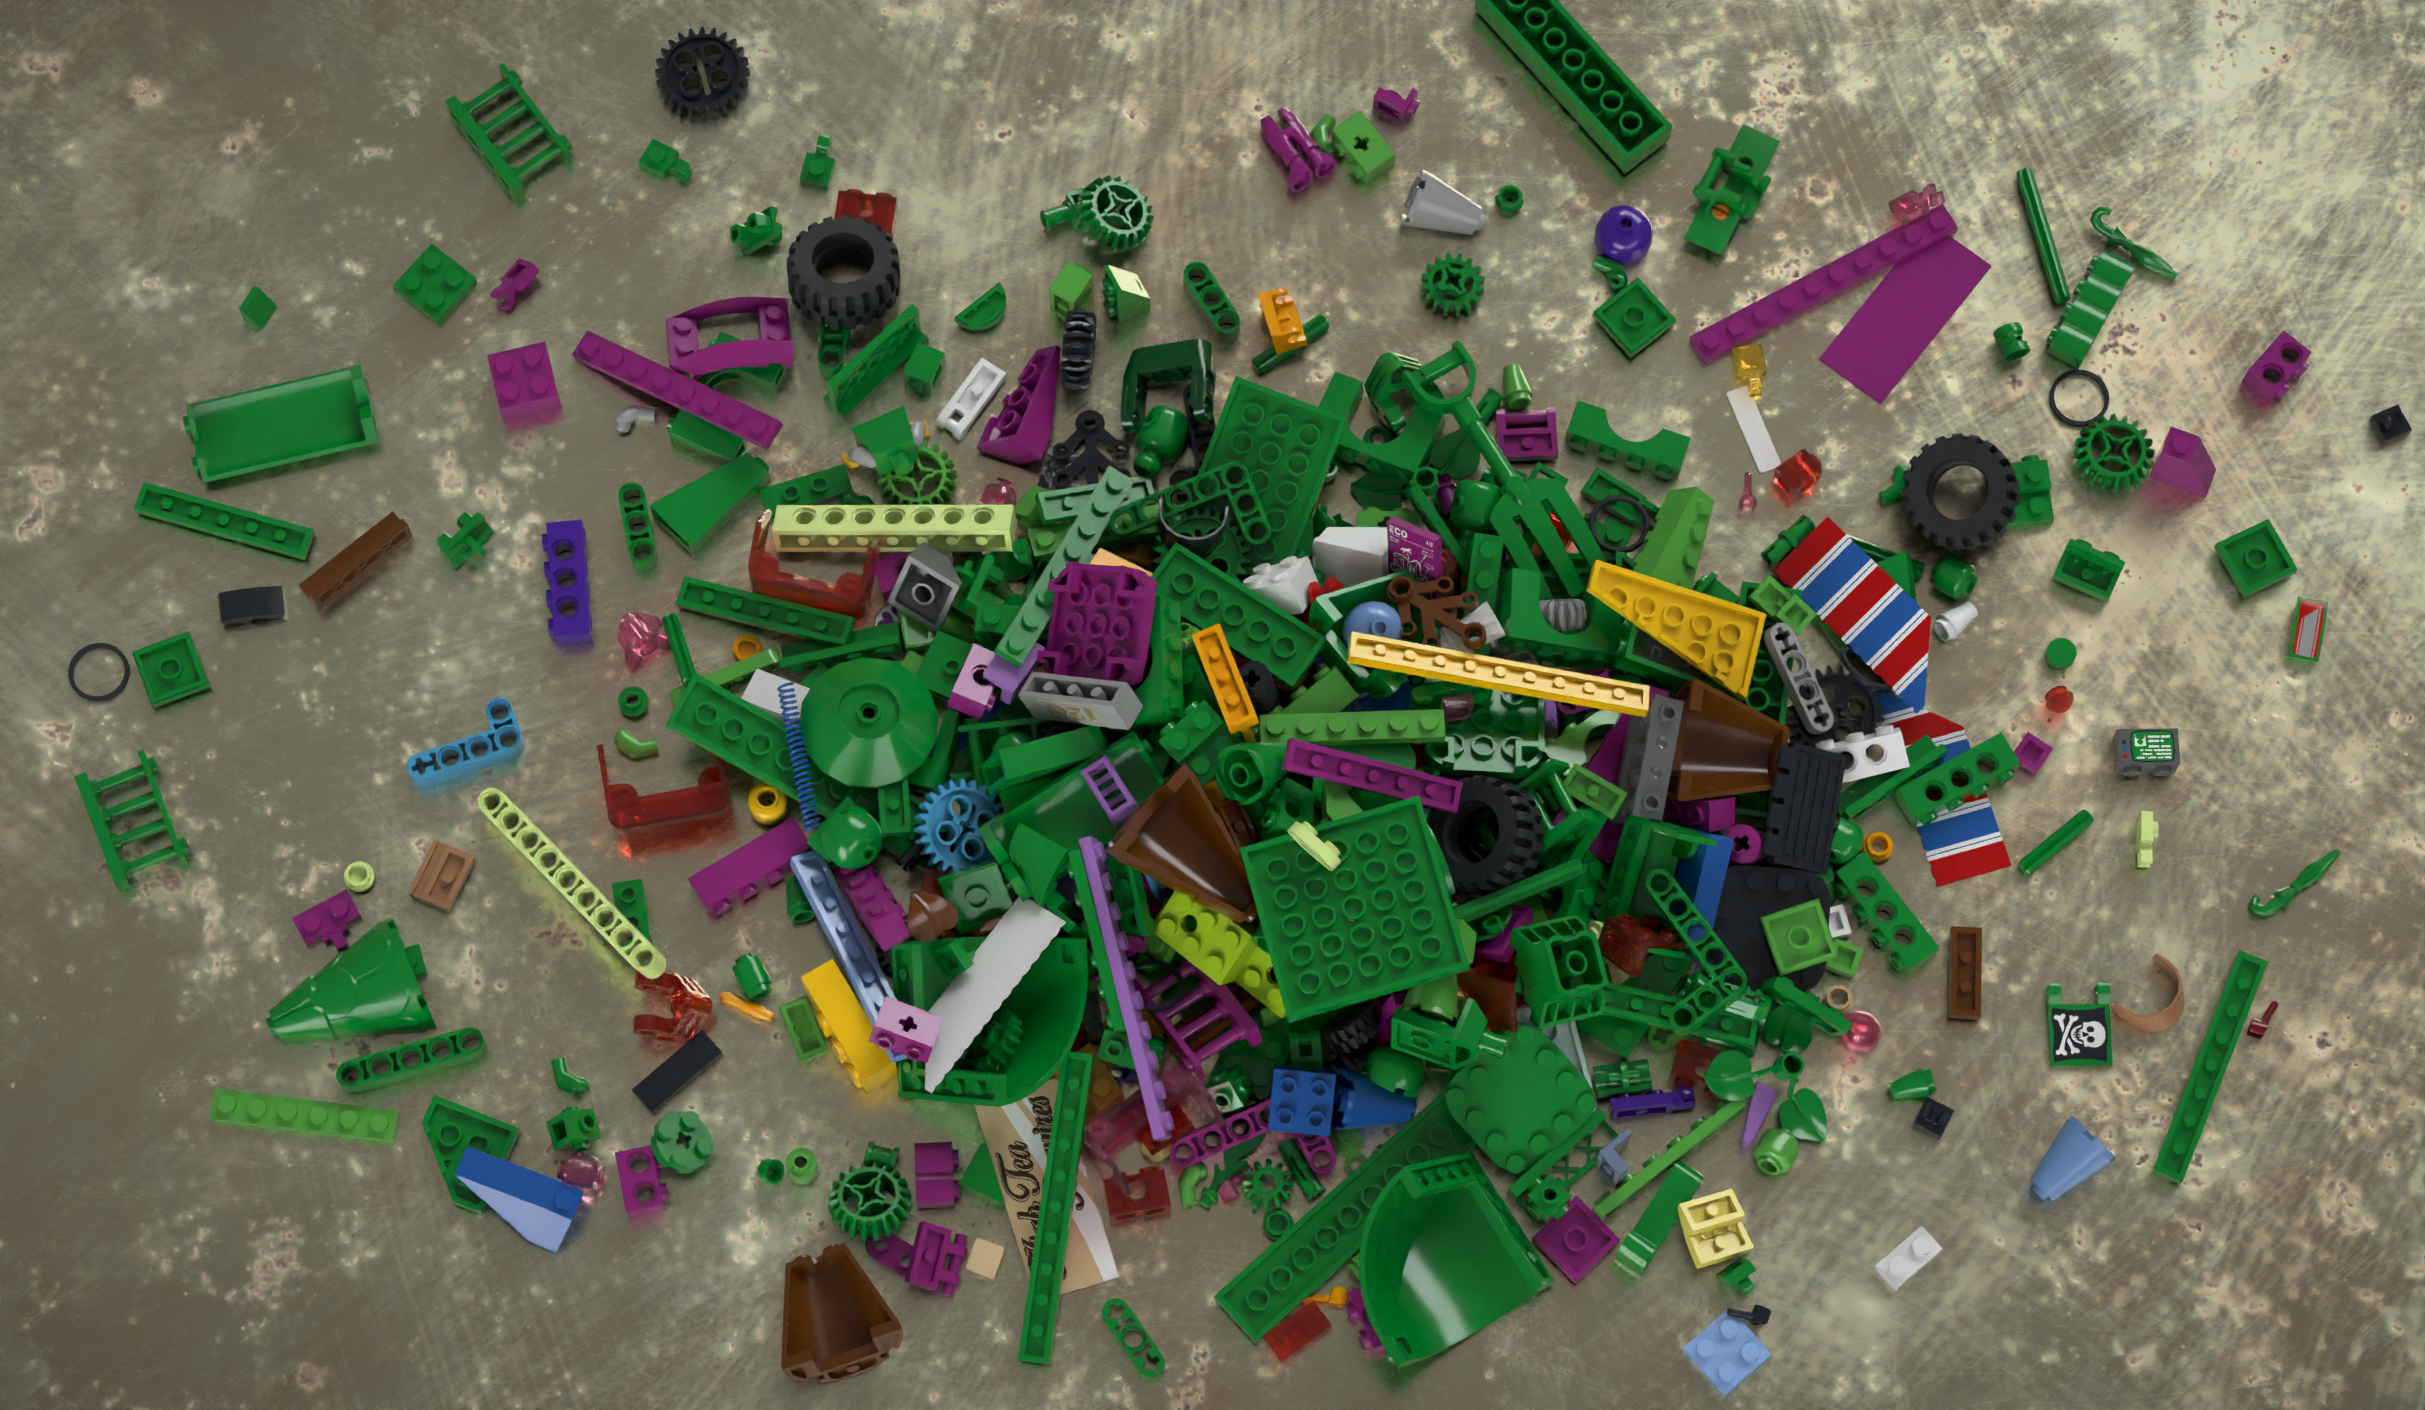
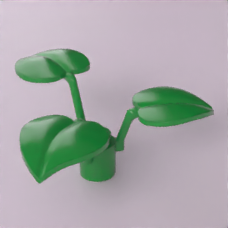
M1457 430L1444 436L1433 446L1430 452V462L1436 468L1432 469L1431 467L1424 466L1417 469L1413 480L1409 481V485L1405 489H1403L1404 483L1396 481L1392 475L1384 472L1374 473L1372 471L1367 472L1360 479L1351 483L1350 487L1355 498L1363 507H1376L1380 511H1392L1395 508L1402 507L1401 495H1404V491L1410 486L1418 484L1427 497H1431L1437 513L1457 540L1461 534V528L1453 526L1450 519L1446 521L1435 494L1439 489L1437 476H1443L1447 472L1451 478L1457 480L1470 477L1479 467L1480 451L1467 431ZM1442 551V562L1451 564Z
M1779 1005L1768 1014L1763 1027V1035L1769 1044L1778 1045L1777 1050L1783 1056L1777 1058L1773 1066L1751 1072V1061L1745 1054L1737 1050H1727L1718 1054L1704 1072V1081L1708 1088L1718 1097L1727 1101L1738 1102L1753 1095L1755 1086L1752 1078L1774 1073L1779 1080H1789L1790 1084L1787 1091L1789 1100L1782 1102L1778 1108V1121L1781 1128L1790 1130L1796 1139L1821 1142L1826 1139L1827 1118L1821 1099L1814 1091L1808 1088L1799 1089L1793 1095L1795 1085L1799 1081L1797 1076L1803 1072L1805 1067L1804 1060L1798 1053L1807 1049L1810 1045L1812 1025L1788 1008Z

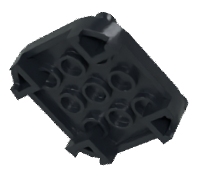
M1747 865L1727 867L1713 931L1745 972L1747 986L1750 989L1760 990L1764 980L1779 976L1759 918L1819 898L1829 927L1830 895L1826 883L1821 877L1812 872L1799 869ZM1712 952L1706 958L1707 962L1711 965H1718L1724 959L1723 955L1719 952ZM1827 961L1783 975V977L1793 981L1794 987L1804 992L1818 984L1824 975ZM1735 976L1729 977L1725 981L1739 987L1742 985L1741 979Z

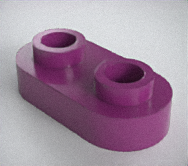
M891 1233L889 1238L884 1234L879 1235V1240L886 1241V1246L883 1249H877L873 1236H868L865 1241L868 1256L898 1276L905 1278L908 1265H903L901 1259L904 1256L911 1257L913 1246Z

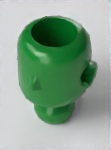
M1162 405L1152 408L1147 414L1135 437V447L1140 455L1134 459L1133 468L1138 475H1149L1150 479H1153L1161 470L1160 463H1172L1184 453L1186 449L1185 443L1189 438L1187 417L1175 408Z
M1461 480L1455 486L1450 522L1453 526L1461 528V534L1456 541L1464 552L1468 533L1482 534L1483 532L1492 531L1489 519L1496 503L1501 498L1500 488L1494 484Z

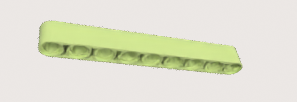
M490 787L482 791L478 797V807L637 971L650 979L661 976L666 969V959L510 798L497 788ZM500 800L499 805L492 809L493 805ZM519 820L516 827L511 829L513 822ZM538 839L535 846L529 848L532 841ZM557 858L555 864L548 868L551 860ZM572 878H575V882L573 883V885L567 887L568 882ZM595 897L594 902L586 907L588 900ZM614 917L613 922L605 927L607 920ZM633 936L632 942L628 946H624L626 940ZM652 956L650 964L644 966L645 960Z

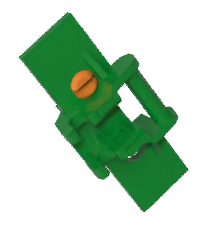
M1743 124L1729 151L1718 147L1713 150V159L1699 185H1695L1692 191L1693 195L1703 200L1684 239L1722 255L1741 218L1750 219L1755 214L1763 193L1771 183V177L1766 175L1763 179L1761 178L1780 143L1779 140ZM1740 161H1747L1751 164V166L1743 164ZM1721 168L1730 172V175L1724 187H1721L1719 192L1710 188Z

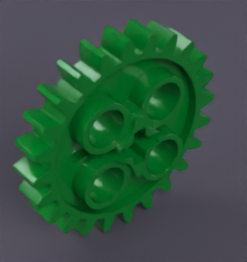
M1193 507L1192 516L1190 517L1185 511L1181 512L1180 521L1172 516L1170 518L1171 529L1187 537H1196L1195 531L1197 530L1200 531L1201 537L1214 533L1222 525L1223 521L1220 520L1221 511L1218 510L1213 517L1210 516L1209 507L1205 508L1203 515H1199L1197 508ZM1229 516L1222 543L1212 553L1208 554L1205 561L1211 565L1216 562L1222 563L1226 567L1225 574L1240 582L1237 576L1246 577L1247 571L1241 568V566L1250 564V560L1242 557V555L1249 553L1250 547L1241 546L1246 541L1244 535L1237 537L1236 534L1240 530V525L1231 528L1229 525L1232 517ZM1157 535L1155 541L1162 546L1153 547L1152 553L1160 556L1153 560L1152 564L1155 566H1159L1169 552L1164 547L1160 536Z

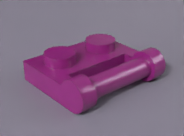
M1555 408L1530 412L1495 410L1497 445L1508 461L1558 459ZM1546 423L1547 428L1506 429V424Z

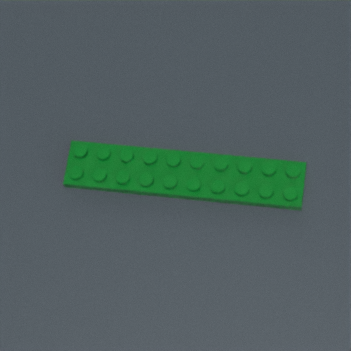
M695 672L665 727L799 801L801 798L797 797L800 792L796 791L798 787L795 785L797 780L794 779L796 774L793 773L794 768L791 767L793 762L790 761L792 757L789 755L791 751L788 749L790 745L787 743L789 739L786 738L788 733L785 732L787 727L784 726V722ZM792 728V729H790V730H788V731H795V730H797V729ZM800 733L793 734V735H790V737L800 736L801 734H800ZM797 739V740H794V741H791V742H792V743L801 742L802 739ZM804 744L797 745L792 748H802L804 747ZM798 751L793 754L806 753V751ZM809 755L794 759L809 760L808 762L795 765L810 766L809 768L796 771H811L810 774L797 777H812L811 780L798 783H813L812 786L799 789H814L813 792L801 795H816L814 798L802 801H817L815 804L806 805L807 807L817 806L818 808L814 811L828 818L847 796L857 806L864 808L880 824L878 788L845 785L824 774ZM909 793L911 836L883 837L882 849L900 858L913 844V836L917 833L913 831V828L921 826V822L917 821L914 816L924 813L918 805L925 801ZM939 828V832H946L943 828ZM926 855L916 868L931 876L938 864L928 865L931 857Z
M1441 1092L1214 1296L1218 1304L1255 1344L1360 1251L1363 1229L1373 1204L1383 1188L1400 1170L1407 1165L1467 1153L1478 1145L1450 1113L1445 1103L1444 1093Z

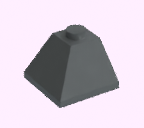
M923 542L908 555L887 602L937 632V630H941L962 583L949 557Z

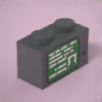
M2178 728L2117 729L2113 736L2115 773H2123L2124 776H2139L2142 772H2154L2155 776L2171 775L2180 764Z

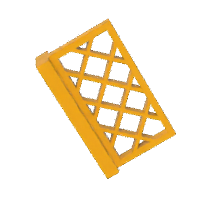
M1220 623L1192 634L1191 636L1230 734L1241 731L1246 743H1256L1251 726L1260 722Z

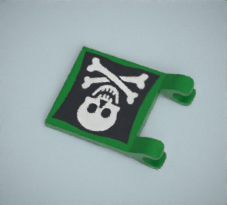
M2058 982L2049 983L2046 987V998L2048 1005L2050 1066L2113 1065L2110 984L2108 982H2099L2095 986L2096 1004H2061V984Z

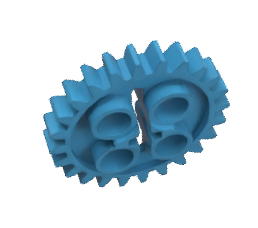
M964 779L956 780L955 784L950 780L944 782V787L942 785L935 786V794L930 792L925 795L928 803L923 802L918 805L924 813L914 816L917 821L921 822V826L913 828V831L922 835L915 843L925 845V848L920 853L921 855H931L928 865L939 863L937 872L941 873L948 869V874L995 859L978 831L979 826L977 822L979 816L985 820V823L1000 815L999 810L1003 807L1002 802L998 804L993 802L996 798V793L986 795L987 785L976 789L975 780L968 782L967 785ZM953 801L957 802L960 806L959 815L955 814L952 809ZM972 805H973V806L975 807V809H974L973 813L970 815L971 809H972ZM940 827L947 833L946 842L939 836ZM953 843H955V844H954V847H953V853H952V852L950 851V847H951V845H952ZM965 843H969L973 849L971 857L964 850Z

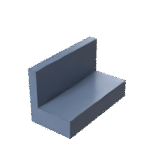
M1626 1129L1599 1151L1595 1164L1614 1188L1619 1186L1618 1183L1627 1175L1629 1169L1628 1165L1618 1155L1628 1146L1632 1135L1629 1129Z

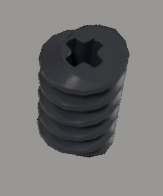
M1251 660L1239 668V673L1256 714H1262L1271 710L1280 698L1279 690L1266 665L1259 661Z

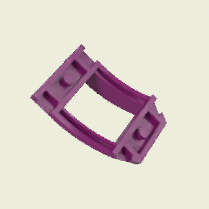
M729 298L707 303L668 318L665 326L669 368L679 373L681 369L693 374L694 380H700L701 375L736 367H768L769 363L785 364L786 368H792L794 341H791L789 298ZM757 313L759 339L731 341L699 350L698 321L726 314Z

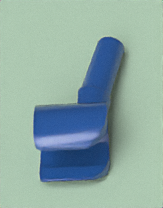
M1113 1065L1122 1070L1121 1077L1113 1076L1116 1082L1139 1081L1137 1072L1124 1066Z

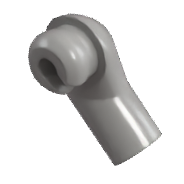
M631 405L616 413L614 417L616 422L615 429L619 432H628L631 428L630 423L636 420L655 422L657 408Z

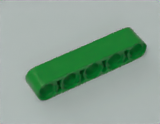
M467 1027L345 1061L337 1068L336 1078L346 1093L359 1094L478 1061L486 1055L488 1050L487 1043L481 1031L477 1028ZM475 1038L480 1041L476 1049L467 1050L464 1048L465 1043L469 1039ZM440 1047H448L450 1049L448 1055L444 1058H436L434 1056L436 1050ZM409 1056H419V1062L415 1066H405V1060ZM379 1064H389V1070L385 1074H375V1069ZM359 1072V1078L356 1082L345 1083V1077L348 1073Z

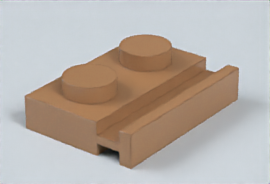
M434 839L408 891L409 896L418 898L422 902L449 913L476 860L475 856Z

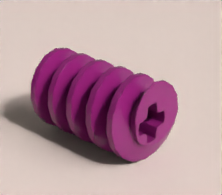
M1739 824L1731 827L1726 832V837L1734 839L1730 859L1738 865L1761 866L1766 861L1767 856L1760 854L1763 835L1753 827ZM1745 843L1750 845V848L1747 851L1743 849V845Z

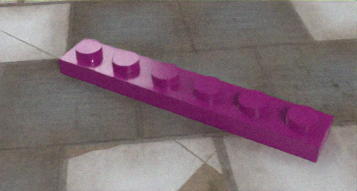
M1292 738L1287 740L1281 768L1282 770L1399 800L1419 795L1422 806L1450 813H1457L1463 785L1459 781Z

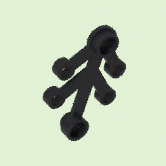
M1086 410L1080 413L1075 421L1076 431L1064 443H1057L1053 447L1054 460L1064 463L1069 460L1070 452L1085 439V451L1065 471H1059L1055 474L1054 486L1058 490L1070 488L1072 481L1085 467L1087 485L1099 483L1098 467L1105 472L1109 465L1131 478L1129 470L1118 468L1097 450L1098 439L1112 450L1115 459L1125 460L1130 455L1129 444L1124 440H1117L1104 429L1105 420L1097 411ZM1093 420L1096 424L1093 427H1087L1085 422ZM1120 446L1126 448V452L1123 454H1119L1115 450ZM1059 449H1064L1067 451V454L1061 457L1056 452ZM1060 477H1066L1068 482L1062 485L1057 480Z

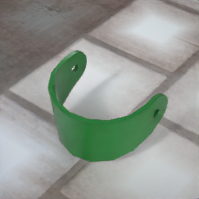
M1027 538L1014 541L1012 544L1013 551H993L989 553L995 556L993 563L1005 571L1003 578L1008 583L1019 580L1033 571ZM985 554L962 560L959 566L963 567L966 560L972 561L974 566L971 571L973 572L977 561L984 559ZM984 582L982 586H991V585L988 584V583H986V582Z

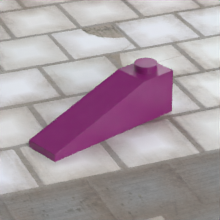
M1058 345L1036 350L1018 377L1020 384L1011 395L1007 394L1003 399L1002 403L1005 407L997 418L991 417L986 424L977 446L980 452L1018 464L1040 460L1045 454L1052 429L1061 348Z

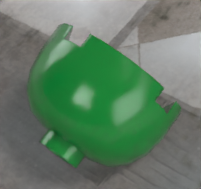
M853 806L849 807L851 811L845 814L838 812L829 820L821 834V841L824 843L823 854L841 868L856 870L865 867L877 857L882 848L883 834L880 824L864 808Z
M1390 1043L1379 1045L1371 1051L1361 1069L1362 1073L1367 1072L1365 1075L1367 1079L1391 1092H1395L1396 1089L1405 1090L1403 1096L1413 1098L1418 1095L1425 1076L1424 1065L1419 1057L1393 1049Z

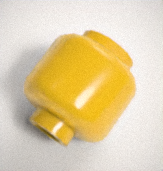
M762 782L750 791L748 807L752 817L757 822L764 825H773L785 817L788 811V800L786 794Z

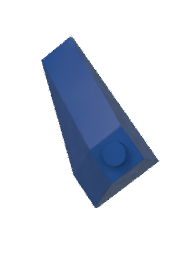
M468 1146L454 1174L474 1194L493 1208L504 1221L513 1226L524 1239L554 1253L557 1252L584 1194L583 1191L561 1181Z

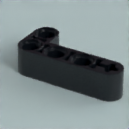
M1191 383L1183 391V410L1188 421L1189 442L1194 467L1175 471L1169 479V487L1198 475L1204 459L1199 454L1208 449L1216 428L1214 414L1212 420L1198 422L1195 419L1193 408L1190 404ZM1198 423H1204L1209 428L1205 431H1198L1194 426ZM1177 491L1173 495L1172 500H1182L1188 497L1185 491Z

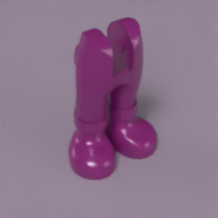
M1283 107L1277 111L1279 119L1285 127L1283 131H1280L1269 115L1262 118L1260 123L1264 135L1272 148L1282 157L1285 165L1290 167L1287 186L1292 192H1299L1310 184L1313 173L1318 179H1323L1334 172L1337 162L1330 154L1319 151L1316 141H1313L1294 113ZM1291 141L1296 143L1304 157L1308 159L1310 167L1302 160L1301 155L1294 148Z

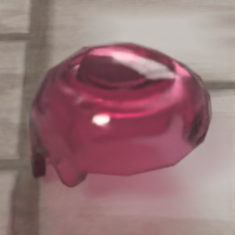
M998 477L997 480L1001 484L989 483L977 504L1014 505L1015 507L1017 503L1016 488L1010 481Z

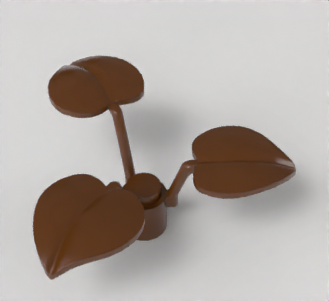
M913 891L910 893L907 928L913 938L922 942H930L935 939L968 937L965 934L958 935L955 928L958 921V913L949 900L927 892ZM993 917L985 921L978 930V937L988 936L1002 917Z

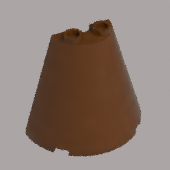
M1692 679L1686 682L1677 693V697L1680 698V701H1684L1667 791L1668 797L1677 801H1689L1771 790L1774 773L1783 774L1784 771L1775 766L1779 746L1788 747V743H1790V737L1788 736L1789 727L1700 680Z
M845 1243L827 1246L819 1257L812 1258L810 1255H801L795 1258L794 1261L786 1263L781 1366L784 1373L789 1377L799 1381H806L807 1377H817L818 1382H831L850 1378L880 1365L890 1358L889 1351L893 1347L894 1349L900 1347L903 1341V1330L900 1322Z

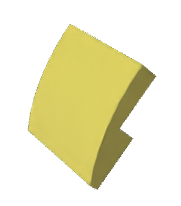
M1732 1188L1684 1202L1677 1206L1684 1237L1697 1269L1748 1254L1754 1249L1741 1222L1745 1214Z

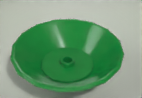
M862 657L836 664L814 681L802 701L801 720L799 721L802 726L799 727V730H803L800 734L804 736L802 741L805 742L806 753L824 774L848 786L878 788L902 781L923 765L936 743L939 717L931 692L914 672L891 660ZM865 712H872L874 717L868 719L863 714Z

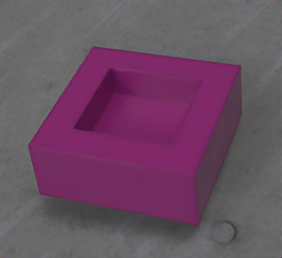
M2027 732L2014 753L2020 761L2019 765L2036 775L2053 748L2030 732Z

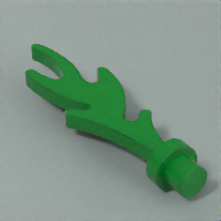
M1261 1110L1260 1116L1263 1117L1265 1113L1264 1110ZM1249 1123L1245 1127L1243 1133L1248 1131L1250 1127ZM1262 1133L1253 1139L1246 1140L1224 1150L1226 1168L1225 1170H1220L1218 1164L1214 1165L1215 1173L1210 1188L1203 1187L1201 1190L1202 1196L1198 1201L1200 1205L1209 1208L1212 1202L1218 1200L1219 1195L1216 1192L1231 1176L1249 1166L1247 1160L1241 1162L1239 1160L1253 1152L1263 1141L1266 1133Z

